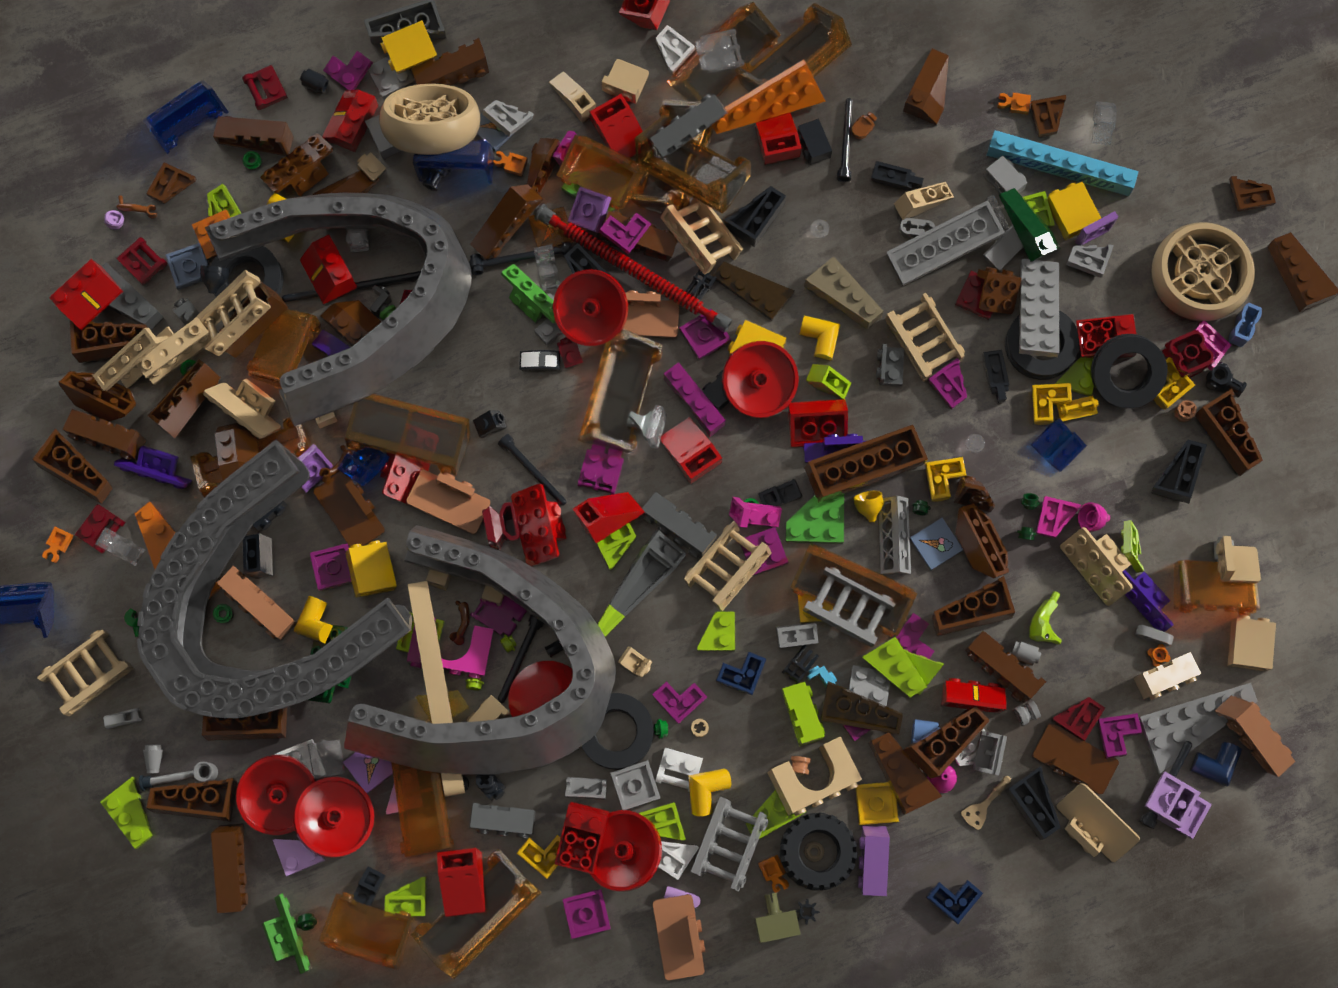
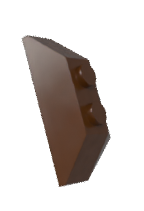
M359 300L333 303L320 316L351 346H354L381 323Z
M69 371L59 381V386L76 407L108 422L125 417L136 406L130 389L115 383L109 390L103 391L93 377L95 373Z
M238 423L220 426L216 429L215 441L218 466L224 481L259 453L258 441L251 431Z
M974 503L959 508L955 534L972 568L993 579L1009 572L1008 553L991 519L978 509Z

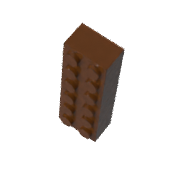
M910 425L808 461L804 469L819 503L920 467L928 458L914 425Z

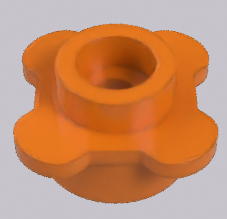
M1159 644L1157 648H1150L1147 651L1155 667L1160 666L1163 662L1167 663L1170 661V655H1168V651L1163 644Z

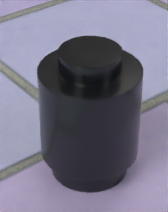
M312 69L304 70L300 76L301 84L317 93H324L328 87L329 80L326 79V76Z

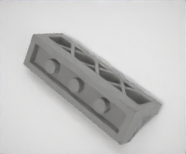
M901 496L883 498V506L879 512L881 575L895 573L911 574L908 498ZM891 502V510L887 513L885 511V503ZM890 520L892 522V528L888 532L886 530V524ZM889 539L893 542V547L890 551L886 549ZM891 558L893 560V569L887 570V562Z

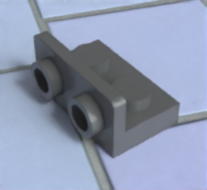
M882 344L881 349H878L877 361H880V368L877 367L876 379H879V385L902 386L904 348L887 347V344Z

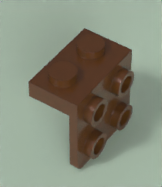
M986 267L985 270L978 269L977 276L985 279L979 309L1012 314L1021 278L1013 275L1014 272L1003 269L1002 272H997V269L992 267Z

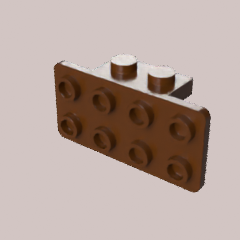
M315 134L309 137L302 145L296 147L288 156L280 159L273 167L267 169L260 178L275 194L290 184L295 192L301 196L328 175L320 161L333 152L334 149L320 134Z
M346 471L339 472L330 478L328 483H323L314 489L315 496L349 546L355 544L365 546L385 532V528L372 511L375 507L369 498L367 500L363 498L362 494L365 492L358 483L356 485L353 483Z
M1053 723L1047 725L1032 754L1034 759L1054 769V773L1062 777L1064 775L1067 776L1076 785L1085 783L1097 794L1105 792L1119 765V761L1116 758L1106 759L1105 752Z

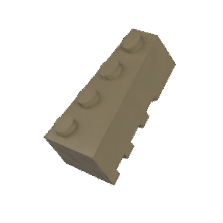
M834 256L805 279V288L816 293L821 299L831 303L833 307L847 314L849 318L864 328L869 329L881 319L883 310Z

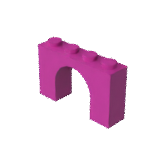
M414 624L407 662L411 663V667L422 668ZM474 625L468 652L457 660L449 661L442 659L443 669L449 670V674L458 676L461 673H467L470 678L480 679V676L484 677L494 629Z

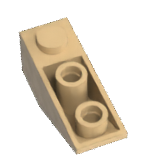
M565 72L560 73L549 81V84L582 123L590 118L589 111L596 108V103L580 85Z
M943 182L905 192L894 205L903 220L953 199L954 196L947 183Z

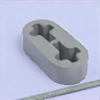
M906 218L902 220L899 231L905 237L915 238L925 232V226H928L930 230L935 225L929 220ZM906 224H910V231H906Z
M1138 625L1135 634L1137 637L1157 644H1163L1167 647H1171L1174 638L1171 634L1144 625Z

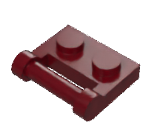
M272 65L252 74H245L242 77L244 84H247L255 100L257 110L265 109L288 98ZM255 81H260L266 93V99L261 98L254 83Z
M140 237L116 259L142 285H145L155 274L163 270L168 265V262L164 258H160L146 244V240ZM141 249L155 264L151 267L136 251Z
M97 504L75 533V536L103 554L110 540L126 522ZM111 520H113L114 523L109 528L104 537L101 539L99 544L96 543L97 539L100 537L102 532L105 530V528L108 526Z

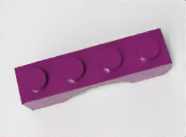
M679 362L664 373V381L689 406L698 423L709 437L725 426L726 420Z

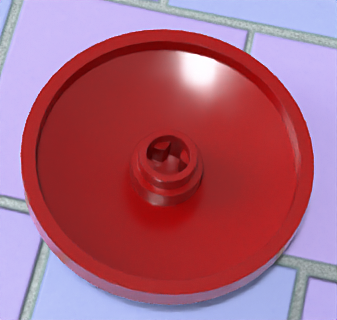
M587 269L571 274L559 285L554 296L553 313L557 326L568 339L584 346H598L611 341L621 332L628 316V301L624 289L614 277L600 270Z
M753 341L737 348L728 358L722 374L723 389L732 406L746 415L759 418L773 416L784 410L793 400L799 381L798 369L792 356L781 346L768 341Z
M550 660L539 661L524 668L516 676L510 687L508 704L511 716L517 717L529 713L562 694L571 684L573 678L572 668L563 663Z
M286 755L263 757L252 763L239 780L236 792L238 810L244 821L261 833L283 835L295 831L293 813L296 802L302 792L312 783L316 782L315 778L305 764L293 757Z
M342 777L323 778L308 786L298 798L293 813L294 828L301 843L314 854L327 858L343 857L359 849L370 836L374 825L373 805L368 794L357 783Z
M618 810L609 813L594 874H590L592 878L601 886L618 892L632 891L646 884L657 871L662 856L661 838L654 824L645 816L634 811Z

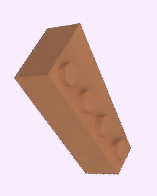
M233 566L217 582L225 590L224 594L231 601L235 599L240 603L238 607L244 613L250 612L253 615L252 620L257 625L261 626L263 624L267 628L265 632L273 639L277 637L282 640L296 625L297 622L236 567Z
M1231 695L1215 712L1218 716H1224L1228 720L1226 725L1230 730H1234L1238 735H1241L1239 740L1248 749L1253 750L1251 754L1267 773L1276 777L1281 776L1295 762L1291 756V750L1282 744L1280 735L1271 729V723L1259 712L1260 708L1256 703Z

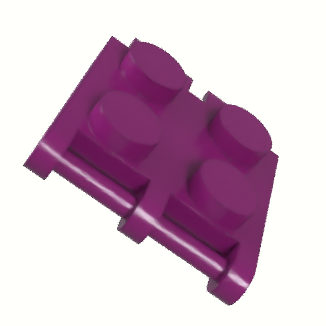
M592 444L591 450L587 449L577 486L581 487L584 485L594 488L596 491L599 489L611 492V495L615 494L624 458H621L622 451L609 448L608 454H605V447ZM583 480L595 482V484L583 482ZM600 484H603V485L611 486L612 489H611V488H607V487H603V486H599V485H600Z
M504 595L501 606L480 599V604L474 612L470 613V616L486 627L494 629L493 631L500 636H503V634L510 636L517 626L513 619L520 622L527 610ZM485 605V607L482 609V611L480 612V614L477 615V613L480 611V609L482 608V606Z

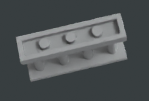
M826 567L823 574L827 576V579L815 601H807L803 611L873 647L878 637L874 636V631L886 608L892 610L896 603L892 602L893 599L884 594L881 596L841 575L838 569ZM835 580L843 584L844 588L833 609L827 611L822 608V603ZM851 590H854L862 596L850 619L846 621L840 618L839 613ZM871 599L878 603L879 606L867 629L863 630L857 627V621L868 600Z
M720 797L691 872L701 877L707 872L733 882L731 888L739 891L745 885V874L761 832L765 831L768 825V816L760 812L757 818L733 809L731 801ZM731 816L755 825L751 836L726 828L724 825L725 818ZM725 835L747 844L743 856L717 846L718 836ZM715 853L740 863L736 875L710 865L711 855Z

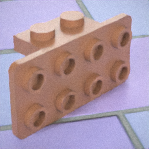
M630 290L625 293L628 301V316L623 329L618 335L676 338L678 336L679 305L677 302L661 300V294L653 291L646 292L645 294Z
M421 470L407 498V504L466 532L476 534L483 521L482 510L490 506V500L474 493L475 489L472 488V484L466 481L461 483L455 480V477L449 473H439L437 476L429 471Z
M686 894L654 900L653 909L665 979L674 980L703 975L705 970L702 953L706 951L704 940H699V932H702L701 921L696 920L692 895Z

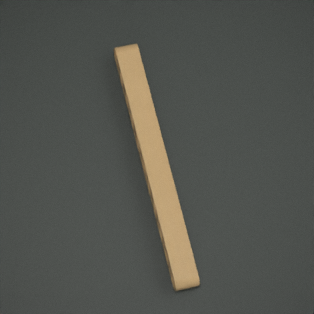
M428 581L408 584L432 724L453 723ZM441 773L445 797L465 793L462 774Z

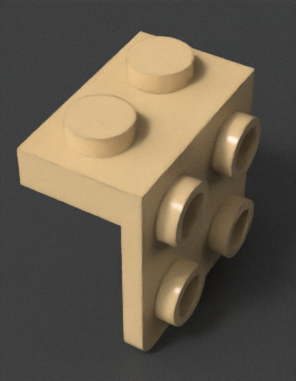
M617 59L609 76L604 75L602 91L614 96L622 94L626 101L636 104L648 79L649 71Z
M1223 536L1216 545L1221 582L1259 583L1261 575L1257 549L1255 547L1232 546L1231 536Z

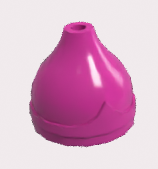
M1088 502L1083 504L1078 513L1080 527H1085L1089 532L1102 529L1110 521V515L1097 503Z
M949 765L940 776L931 779L927 776V779L939 793H946L955 787L957 775L955 770Z

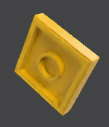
M888 782L860 784L855 788L859 825L899 822L897 799Z

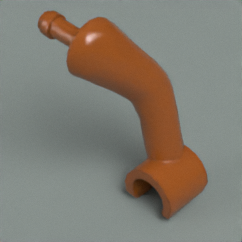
M118 196L120 203L116 206L118 210L147 213V216L151 219L157 217V213L149 212L156 210V206L149 205L146 207L137 204H123V196Z

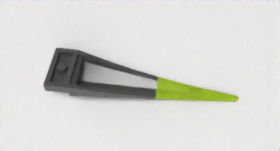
M655 530L647 543L642 546L599 620L598 626L605 637L636 605L677 568L687 554L659 530Z

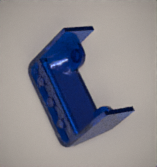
M202 80L148 115L143 122L168 154L170 153L169 150L177 146L179 136L207 117L217 119L223 112L227 114L229 111L213 88Z
M487 140L471 141L463 148L448 153L413 155V166L418 180L423 182L424 168L485 170L489 184H493L494 154L492 145Z
M37 582L0 586V624L34 621V626L41 629L43 638H47L54 624V590L52 583Z

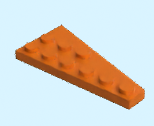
M803 59L724 107L728 114L715 122L712 127L716 134L826 101L807 63Z
M148 502L135 513L152 564L154 569H156L161 560L162 553L176 532L151 502ZM217 582L214 585L209 598H211L220 589H222L221 586L217 584Z

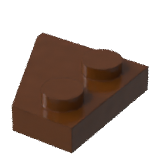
M1066 95L1031 101L1030 105L1038 137L1057 134Z
M164 162L146 194L148 197L165 204L196 182L197 179L195 176Z
M1237 176L1229 178L1238 212L1273 206L1276 203L1271 185L1259 184L1249 179L1247 181L1237 179Z

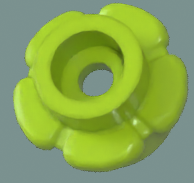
M504 635L500 639L503 648L507 653L512 650L514 652V647L517 645L511 635L509 637Z
M469 677V679L465 680L466 688L469 690L480 691L482 685H484L481 678Z

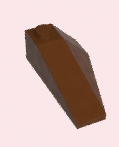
M540 138L539 142L535 143L531 150L532 157L527 184L539 195L557 164L553 155L560 142L555 138Z
M359 170L312 195L367 193L380 179L377 178L372 182L362 170Z
M971 476L960 478L954 503L964 506L974 503L978 509L992 512L995 504L985 486Z

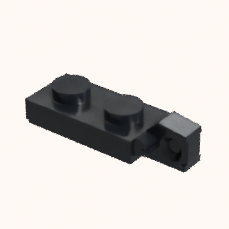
M876 161L871 181L903 189H912V187L920 189L922 188L924 178L915 176L916 173L911 172V169Z
M1002 349L983 352L989 388L992 394L996 393L997 403H1003L1007 400L1006 392L1009 391L1010 384Z

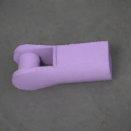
M667 886L664 898L690 894L693 897L694 908L700 904V897L698 895Z

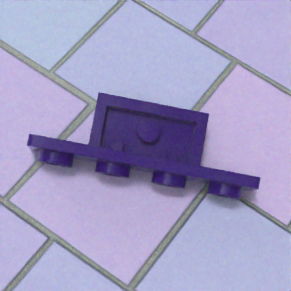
M853 433L847 434L845 437H839V435L832 434L824 437L823 443L804 444L805 463L865 442L863 441V436Z
M147 446L140 447L137 462L128 461L123 458L114 461V466L120 467L119 469L122 471H133L141 477H152L157 482L173 484L175 488L183 489L192 484L191 479L175 475L178 456Z
M1126 570L1122 571L1133 586L1125 596L1155 629L1165 632L1174 624L1161 610L1171 601L1145 572L1141 573L1134 580Z

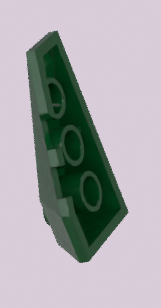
M1015 188L999 194L1030 262L1061 249L1050 228Z

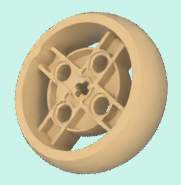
M420 84L405 87L390 94L381 107L379 123L386 140L399 150L414 154H442L468 145L477 135L481 117L476 101L465 90L444 84Z
M1208 222L1187 224L1170 233L1158 246L1151 270L1154 288L1165 306L1175 314L1194 321H1214L1235 312L1248 298L1255 277L1253 258L1245 242L1230 229ZM1194 240L1207 241L1219 246L1221 249L1208 244L1197 245ZM1171 251L1178 258L1175 265V279L1172 281L1167 265ZM1188 254L1193 255L1195 260L1190 259ZM1215 259L1219 260L1221 265L1217 264ZM1233 263L1238 274V285L1235 293L1228 285L1232 273L1231 264ZM1184 279L1190 280L1191 285L1187 284ZM1211 284H1215L1218 290L1213 289ZM1184 295L1195 299H1209L1212 304L1197 303L1186 298Z

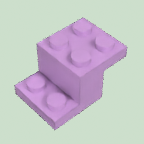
M1163 772L1144 807L1156 813L1157 819L1193 839L1212 804L1199 797L1201 792L1169 773Z

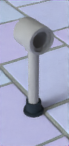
M199 762L192 771L157 777H144L140 775L139 786L141 791H145L146 788H152L153 785L196 778V780L201 782H208L217 778L218 769L213 763ZM208 767L209 775L204 778L202 770Z

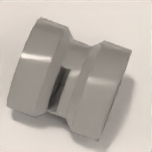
M1033 700L1026 702L1023 707L1018 706L1014 708L1015 715L1022 726L1028 724L1032 719L1036 720L1041 717L1040 711Z

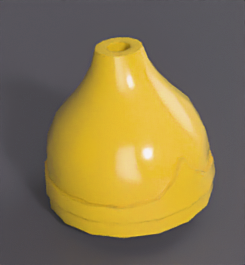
M866 491L854 496L856 509L869 522L876 521L877 515L882 509L883 495L880 491Z

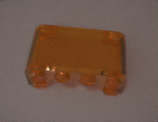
M1180 560L1174 563V609H1180L1181 613H1191L1192 610H1197L1198 607L1205 608V611H1217L1218 608L1224 609V612H1236L1238 615L1251 616V614H1255L1256 611L1260 610L1258 584L1221 582L1218 562Z

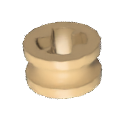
M696 719L691 725V731L696 737L705 736L709 729L708 723L703 719ZM703 723V727L706 728L705 731L697 733V729H694V726Z

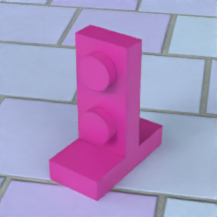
M732 497L729 516L740 527L745 528L748 527V524L779 527L782 508L779 506L746 503L738 497Z

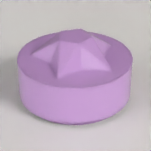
M116 210L108 211L105 214L104 223L110 229H119L123 226L124 216Z

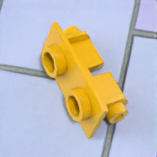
M1093 396L1072 400V403L1056 405L1060 420L1064 422L1098 414L1097 406H1099V403Z

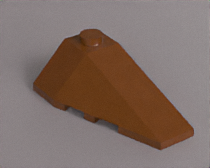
M932 48L905 102L903 112L937 126L945 105L949 55Z

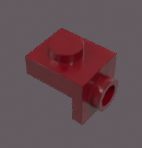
M567 337L562 338L557 343L565 368L583 363L577 343Z

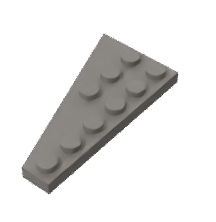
M1252 684L1241 685L1139 717L1158 774L1174 764L1186 741L1192 743L1191 751L1226 725L1228 720L1224 716H1218L1215 710L1231 695L1248 702H1258Z

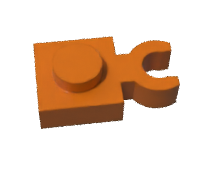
M1005 93L999 95L998 99H1003L1005 103L999 102L997 108L1005 109L1010 107L1011 113L1028 115L1031 95L1013 93L1012 97Z
M497 151L496 156L502 159L500 161L493 160V165L496 167L505 166V172L522 177L528 158L511 152L507 157L503 152Z
M54 527L46 542L50 548L43 552L42 557L47 559L50 554H53L51 562L57 563L59 551L66 552L74 535Z
M778 855L758 863L766 882L772 880V889L775 893L780 891L778 884H781L784 890L789 887L788 881L782 877L786 872Z

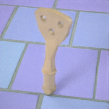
M1009 776L1003 777L998 785L992 788V792L983 802L970 805L961 811V815L969 825L977 830L982 828L986 820L987 808L991 801L998 795L1000 796V793L1010 785L1011 778Z

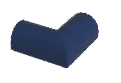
M748 652L742 669L723 663L716 682L753 695L766 658Z
M1222 742L1216 760L1197 752L1190 771L1228 787L1242 748L1228 742Z
M966 880L955 895L938 882L926 898L956 924H959L983 893L968 880Z

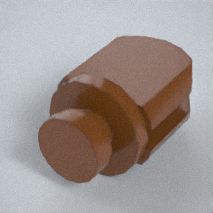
M871 112L860 116L852 125L853 136L857 139H864L873 130L877 117Z

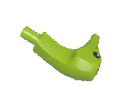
M1053 591L1050 599L1045 600L1034 614L1029 627L1030 639L1036 642L1061 644L1062 640L1054 633L1049 624L1050 615L1058 606L1056 602L1060 597V593Z

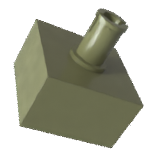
M777 893L771 894L773 902H771L770 894L764 895L768 910L767 916L754 918L759 943L801 935L796 910L782 912L779 908Z

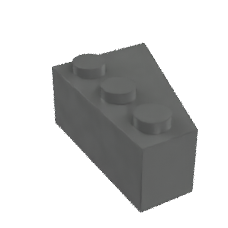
M473 803L470 828L477 829V833L489 834V831H497L496 835L508 836L509 833H516V837L528 838V835H533L536 811Z

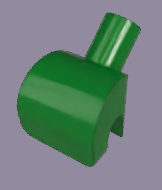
M130 608L125 613L124 620L127 625L133 627L135 637H139L138 617L135 619L137 612Z

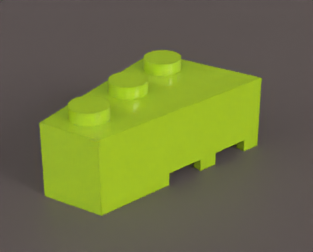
M802 682L782 688L781 691L799 747L822 740L825 737V731L818 719L819 712L816 704L813 705L811 700L813 694L810 685L806 686V683Z

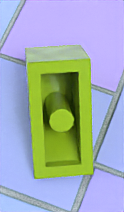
M812 364L806 381L817 390L840 399H845L851 385L850 381L829 365Z

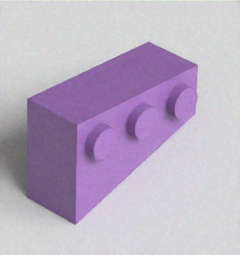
M862 825V837H860L859 847L862 850L858 862L859 869H861V876H858V888H861L862 895L887 896L890 837L886 826Z

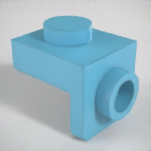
M816 666L808 671L810 674L807 676L808 681L819 676L826 688L828 681L834 684L837 682L832 672L828 673L825 666L821 668Z

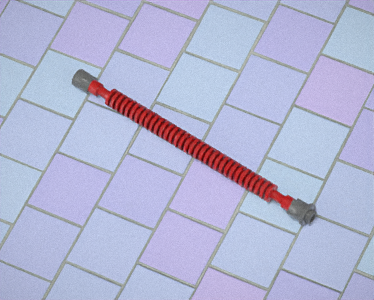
M538 205L534 210L533 215H535L534 219L536 221H541L546 225L550 224L554 228H560L564 231V236L578 244L580 243L581 246L586 249L588 248L589 251H592L594 254L596 253L597 256L600 255V258H604L605 261L608 260L612 265H616L617 268H620L622 271L624 270L628 275H632L638 281L640 280L645 285H649L650 288L657 290L658 293L661 292V295H665L666 298L669 297L670 300H673L675 303L677 302L678 305H681L683 308L685 307L686 310H689L694 315L700 313L707 317L706 320L710 321L713 326L725 333L730 327L732 319L720 312L718 314L713 310L703 307L704 302L699 299L695 300V297H691V294L687 295L686 291L683 292L682 289H679L677 286L675 287L669 281L667 282L663 277H659L653 271L642 267L641 264L638 265V262H634L633 259L630 260L626 255H622L618 250H614L613 247H610L608 244L606 245L605 242H602L600 239L598 240V238L590 235V233L582 230L572 222L569 224L564 223L560 217L556 216L555 212L547 208V205Z

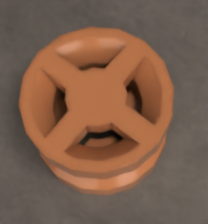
M1182 401L1175 408L1174 416L1180 422H1188L1196 415L1197 407L1192 401Z
M791 756L794 772L796 774L809 775L808 764L811 759Z

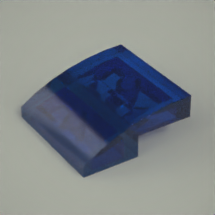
M1056 418L1031 443L1033 448L1059 472L1087 446L1075 432L1070 431L1060 418Z
M362 439L352 455L346 454L338 470L364 486L379 473L390 456Z

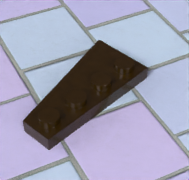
M723 262L713 274V277H717L716 281L771 321H773L795 292V290L727 262Z
M830 681L827 682L821 721L894 734L900 733L903 713Z

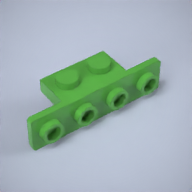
M515 264L502 271L501 275L513 286L509 299L535 323L541 319L542 314L552 323H556L553 313V299Z
M282 893L274 898L280 917L262 923L274 961L277 962L294 955L299 972L303 974L309 971V959L303 953L301 937L297 936L295 930L296 921L289 913V901L286 897L284 898Z

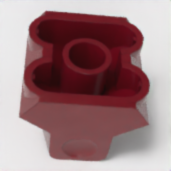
M1193 330L1164 344L1166 348L1161 350L1165 359L1169 357L1172 359L1181 378L1187 376L1191 378L1215 364L1213 352L1207 348L1205 337L1199 330Z
M511 502L504 503L499 514L490 506L482 510L490 547L500 550L505 540L515 541L519 538L518 521Z

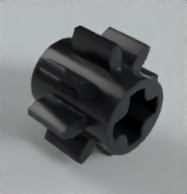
M808 899L805 900V904L798 902L800 908L796 910V913H799L800 916L797 920L799 921L803 918L805 919V924H808V919H812L815 922L814 914L820 913V911H815L814 909L817 903L815 902L810 905ZM803 907L811 908L810 917L808 915H802V913L804 912L802 909Z

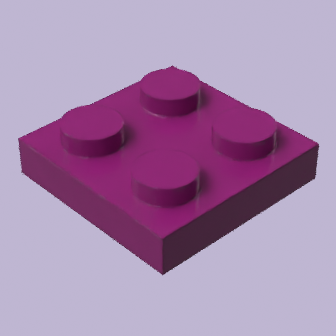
M702 314L679 327V330L699 360L731 342L727 332L724 333L713 326L710 321L706 320L707 317Z
M776 527L745 537L755 546H759L762 542L765 543L772 552L753 576L789 563ZM741 545L747 560L751 556V552Z
M348 543L310 553L319 591L352 583L345 554L349 549Z
M602 889L562 899L571 939L611 929Z

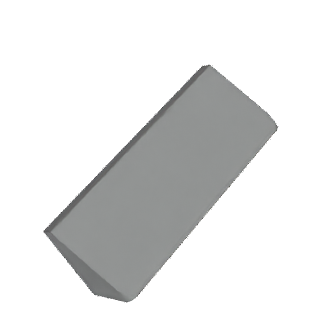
M1012 225L1005 232V235L1001 236L983 254L989 266L996 268L998 271L1023 248L1014 226Z

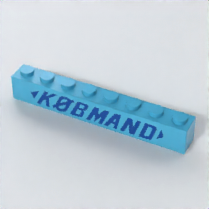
M996 130L993 133L987 151V156L999 159L1004 156L1012 163L1077 182H1083L1084 184L1129 196L1133 191L1139 172Z

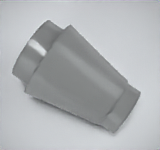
M160 744L145 745L143 754L147 773H159L163 753Z

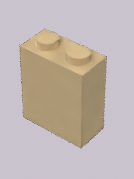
M1238 615V617L1231 620L1228 666L1265 672L1272 670L1276 623L1270 622V619L1267 618L1253 620L1250 619V616Z

